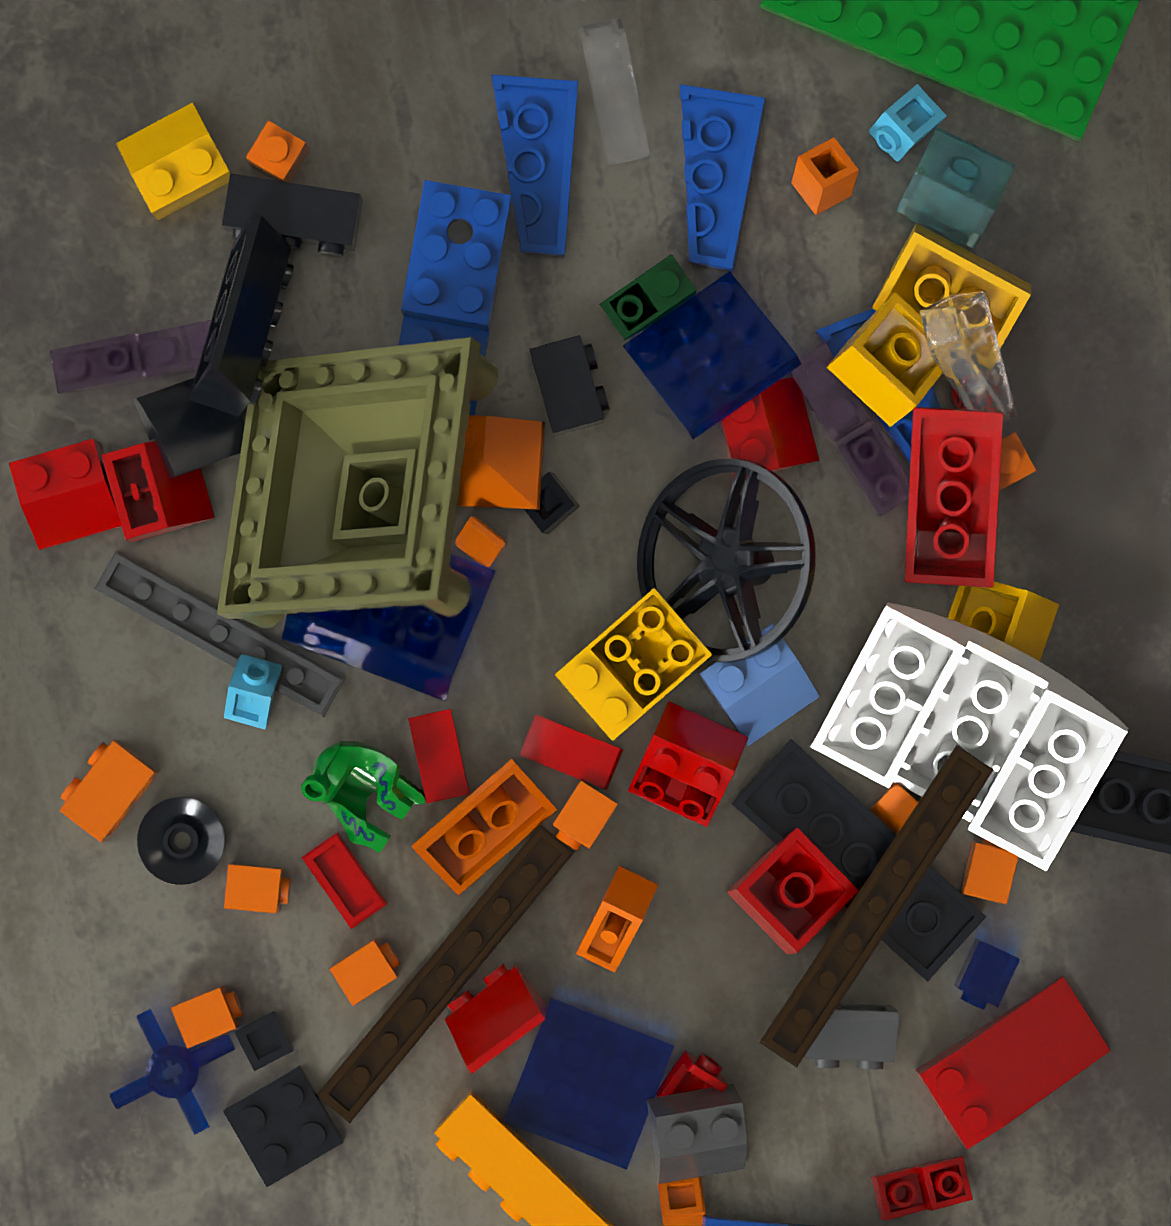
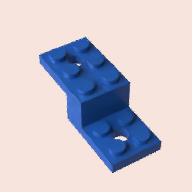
M424 180L401 306L403 322L398 346L471 337L481 343L480 354L486 357L497 296L496 282L512 199L511 195ZM458 220L468 222L473 228L471 239L464 244H456L448 237L449 226ZM470 400L469 415H475L478 401Z

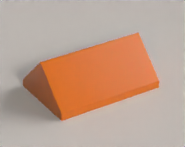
M512 758L411 847L459 896L557 809Z

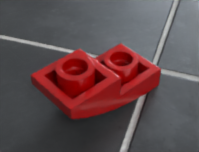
M535 715L520 755L607 790L623 749L542 716Z
M962 1156L871 1176L880 1219L885 1221L923 1210L934 1211L973 1200Z

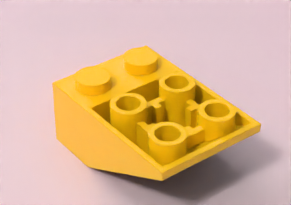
M653 588L561 668L555 676L613 741L713 654L662 595Z

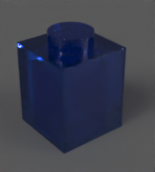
M975 938L954 984L955 987L963 991L960 999L983 1010L987 1003L998 1007L1020 959Z

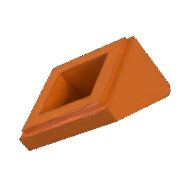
M476 516L469 518L455 539L456 546L483 568H489L507 546L505 539Z
M894 782L869 810L897 835L918 801L898 783Z
M701 1177L658 1184L663 1226H702L703 1216H706Z

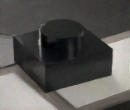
M548 472L541 478L540 510H524L542 533L549 534L576 511L580 505L555 473Z
M275 1011L234 1032L254 1071L295 1050Z

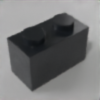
M578 335L531 348L530 355L553 437L604 423L602 412L610 411L603 385L594 386L591 370L598 369L592 344L583 345L581 336Z

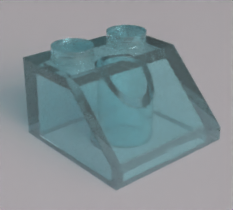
M937 127L896 211L906 215L915 223L924 224L946 235L956 243H963L975 249L999 203L1015 165Z

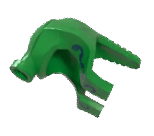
M342 740L325 748L315 760L311 775L307 776L301 785L302 794L307 799L328 804L343 825L352 843L369 847L378 853L382 851L391 836L367 822L366 805L369 796L373 792H377L376 802L378 805L401 820L404 819L413 804L422 805L426 800L423 790L418 789L416 785L400 774L401 767L394 760L376 747L357 741Z

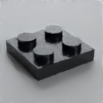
M301 1066L294 1068L223 1110L266 1187L344 1142L320 1098L316 1096L317 1093Z

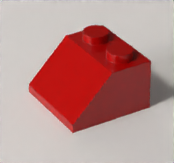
M798 376L755 383L714 395L713 400L729 459L754 462L773 472L820 461Z
M92 438L8 463L20 506L39 550L122 527L101 455H103L101 444L97 440Z
M797 827L757 860L727 893L788 955L798 953L859 890Z

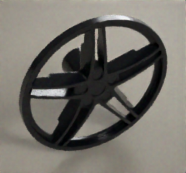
M715 459L695 465L681 473L658 496L642 528L637 552V575L641 596L643 598L653 588L657 590L654 576V553L658 533L662 525L701 560L700 565L667 597L666 601L672 607L701 581L704 586L674 609L675 612L684 619L688 614L697 612L720 593L733 633L739 647L731 649H718L706 646L713 654L706 661L737 662L755 657L776 645L791 630L809 598L814 580L816 551L813 529L808 514L791 486L775 472L754 462L739 459ZM736 473L718 530L693 513H687L674 504L695 483L717 474ZM746 475H748L743 489L742 495H740ZM760 480L774 489L787 504L796 522L801 543L752 541V533L759 501L756 498ZM738 511L736 527H734L733 525ZM667 513L701 535L703 539L698 545L686 533L665 518ZM802 551V560L774 562L772 552ZM801 569L798 587L788 610L776 626L762 636L758 621L761 615L753 586L765 583L771 575ZM736 594H737V596H738V601H739V605H740V609H741V614H742L743 620H742V618H741V615H740V612H739V609H738V606H737V603H736V600H735V597H734V595H736ZM743 625H745L750 640V644H748L742 627Z

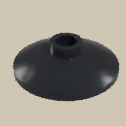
M174 797L156 804L144 816L138 829L137 848L141 861L152 875L166 883L186 885L202 880L217 867L225 849V833L219 817L208 805L189 797ZM179 832H186L191 838V843L186 849L179 848L175 843V837Z

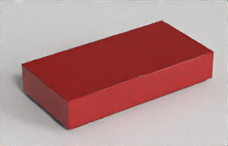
M451 709L408 718L427 804L470 794Z
M339 832L301 857L351 929L388 904Z

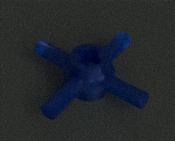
M151 1009L135 1016L153 1054L148 1060L145 1076L109 1094L116 1109H119L154 1091L162 1097L177 1099L194 1135L209 1128L210 1126L192 1089L198 1081L200 1067L235 1050L232 1039L226 1034L190 1052L185 1047L168 1044ZM168 1060L171 1061L172 1066L179 1063L183 1071L178 1075L179 1082L177 1083L174 1082L173 1077L166 1080L162 1072L168 1067L166 1062Z

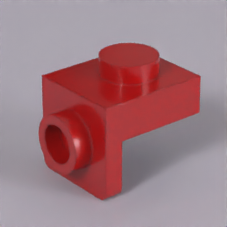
M685 1050L656 1091V1095L661 1097L713 1087L724 1092L728 1084L721 1074L723 1068L719 1063L703 1053L697 1058Z

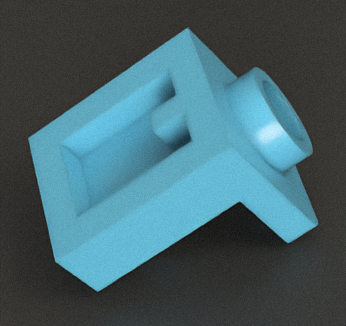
M917 84L879 117L869 129V133L876 140L879 147L898 162L914 145L936 128L947 115Z
M245 654L240 655L228 686L224 718L266 730L282 666Z

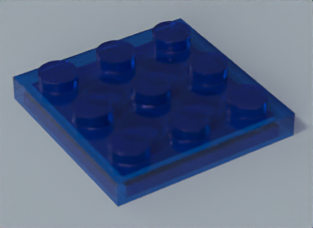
M730 271L623 345L627 355L692 439L704 433L802 364L795 351Z
M551 997L547 1007L546 1019L540 1025L504 1122L627 1170L648 1116L647 1099L655 1098L674 1049V1044Z

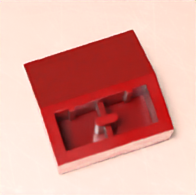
M156 440L101 455L125 540L136 542L216 518L202 468L170 479Z
M668 701L628 792L707 827L736 770L749 737Z

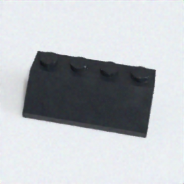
M253 212L231 246L189 397L191 401L238 417L248 403L255 405L260 394L263 380L256 378L259 366H265L269 359L273 341L268 340L267 336L270 326L274 328L277 326L283 309V303L277 301L280 288L284 290L287 288L294 265L288 263L292 247L259 213Z

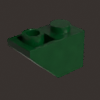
M670 254L599 305L625 341L657 323L695 297L697 289L674 256Z

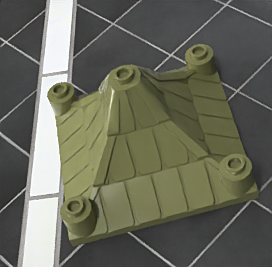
M470 337L267 361L265 366H259L256 378L263 380L255 405L248 403L217 609L218 615L226 619L242 618L259 627L270 628L279 623L285 614L298 612L423 605L440 615L452 616L464 609L471 594L470 583L464 575L453 570L449 565L451 558L450 547L453 541L456 519L455 508L458 503L461 481L460 470L463 465L466 442L465 433L468 427L470 400L478 401L487 397L495 388L498 380V369L495 363L480 354L481 343Z

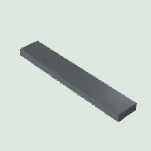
M115 551L94 588L233 667H236L238 659L242 654L280 664L282 670L275 690L322 717L325 716L345 680L343 677L239 619H226L218 615V607L118 551Z

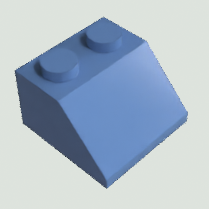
M773 623L761 631L762 636L775 627ZM783 638L776 645L755 657L737 662H715L698 674L738 733L749 737L746 743L747 746L820 697L798 659Z

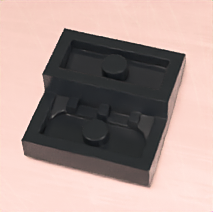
M195 377L134 399L149 441L156 440L170 479L241 453L244 423L241 417L189 400Z

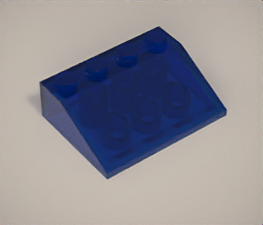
M451 554L449 567L468 579L471 590L468 603L456 615L443 616L423 605H397L379 608L291 613L286 615L282 640L446 701L496 571Z

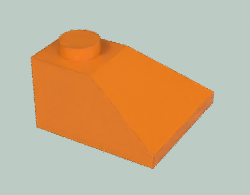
M469 415L468 427L465 433L466 442L463 465L460 470L459 496L456 506L540 510L545 422Z

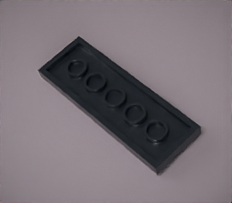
M792 739L780 749L732 802L742 814L775 844L779 843L798 827L859 891L896 836L887 825ZM930 866L882 938V941L928 982L987 916ZM858 892L845 905L847 909L856 897V895L858 894Z

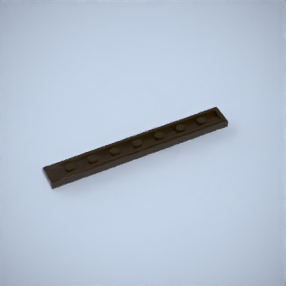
M958 745L955 746L759 1041L760 1044L794 1067H798L994 769Z
M540 825L316 1096L351 1123L575 852L557 839L543 825Z

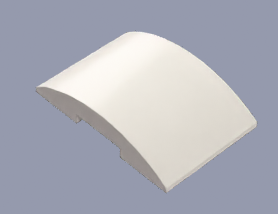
M887 602L811 748L887 788H890L892 782H895L923 796L955 746L958 745L994 769L963 816V819L970 822L968 830L1047 871L1125 737L1128 727L1080 687L1022 651L951 619L916 608Z

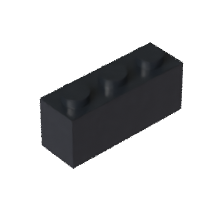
M230 173L222 226L226 231L232 232L231 238L236 240L251 214L256 212L261 214L292 247L291 249L299 250L301 243L317 245V252L343 256L344 250L355 251L363 199L359 193Z

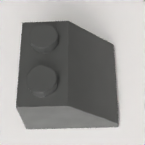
M839 1004L804 1057L805 1059H813V1067L839 1068L840 1060L857 1061V1068L883 1069L884 1062H894L900 1012L892 1005Z
M733 1084L728 1085L724 1092L713 1087L647 1099L658 1184L745 1168L748 1141L743 1102Z

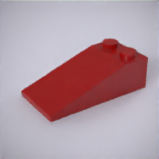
M913 408L904 582L993 588L998 529L1003 429L1002 411Z
M503 963L483 978L487 985L474 996L467 990L447 1005L452 1012L446 1016L445 1022L471 1074L546 1019L547 1004L517 964L508 970Z
M1062 976L918 1067L915 1071L962 1145L968 1150L1006 1126L1110 1052V1049Z

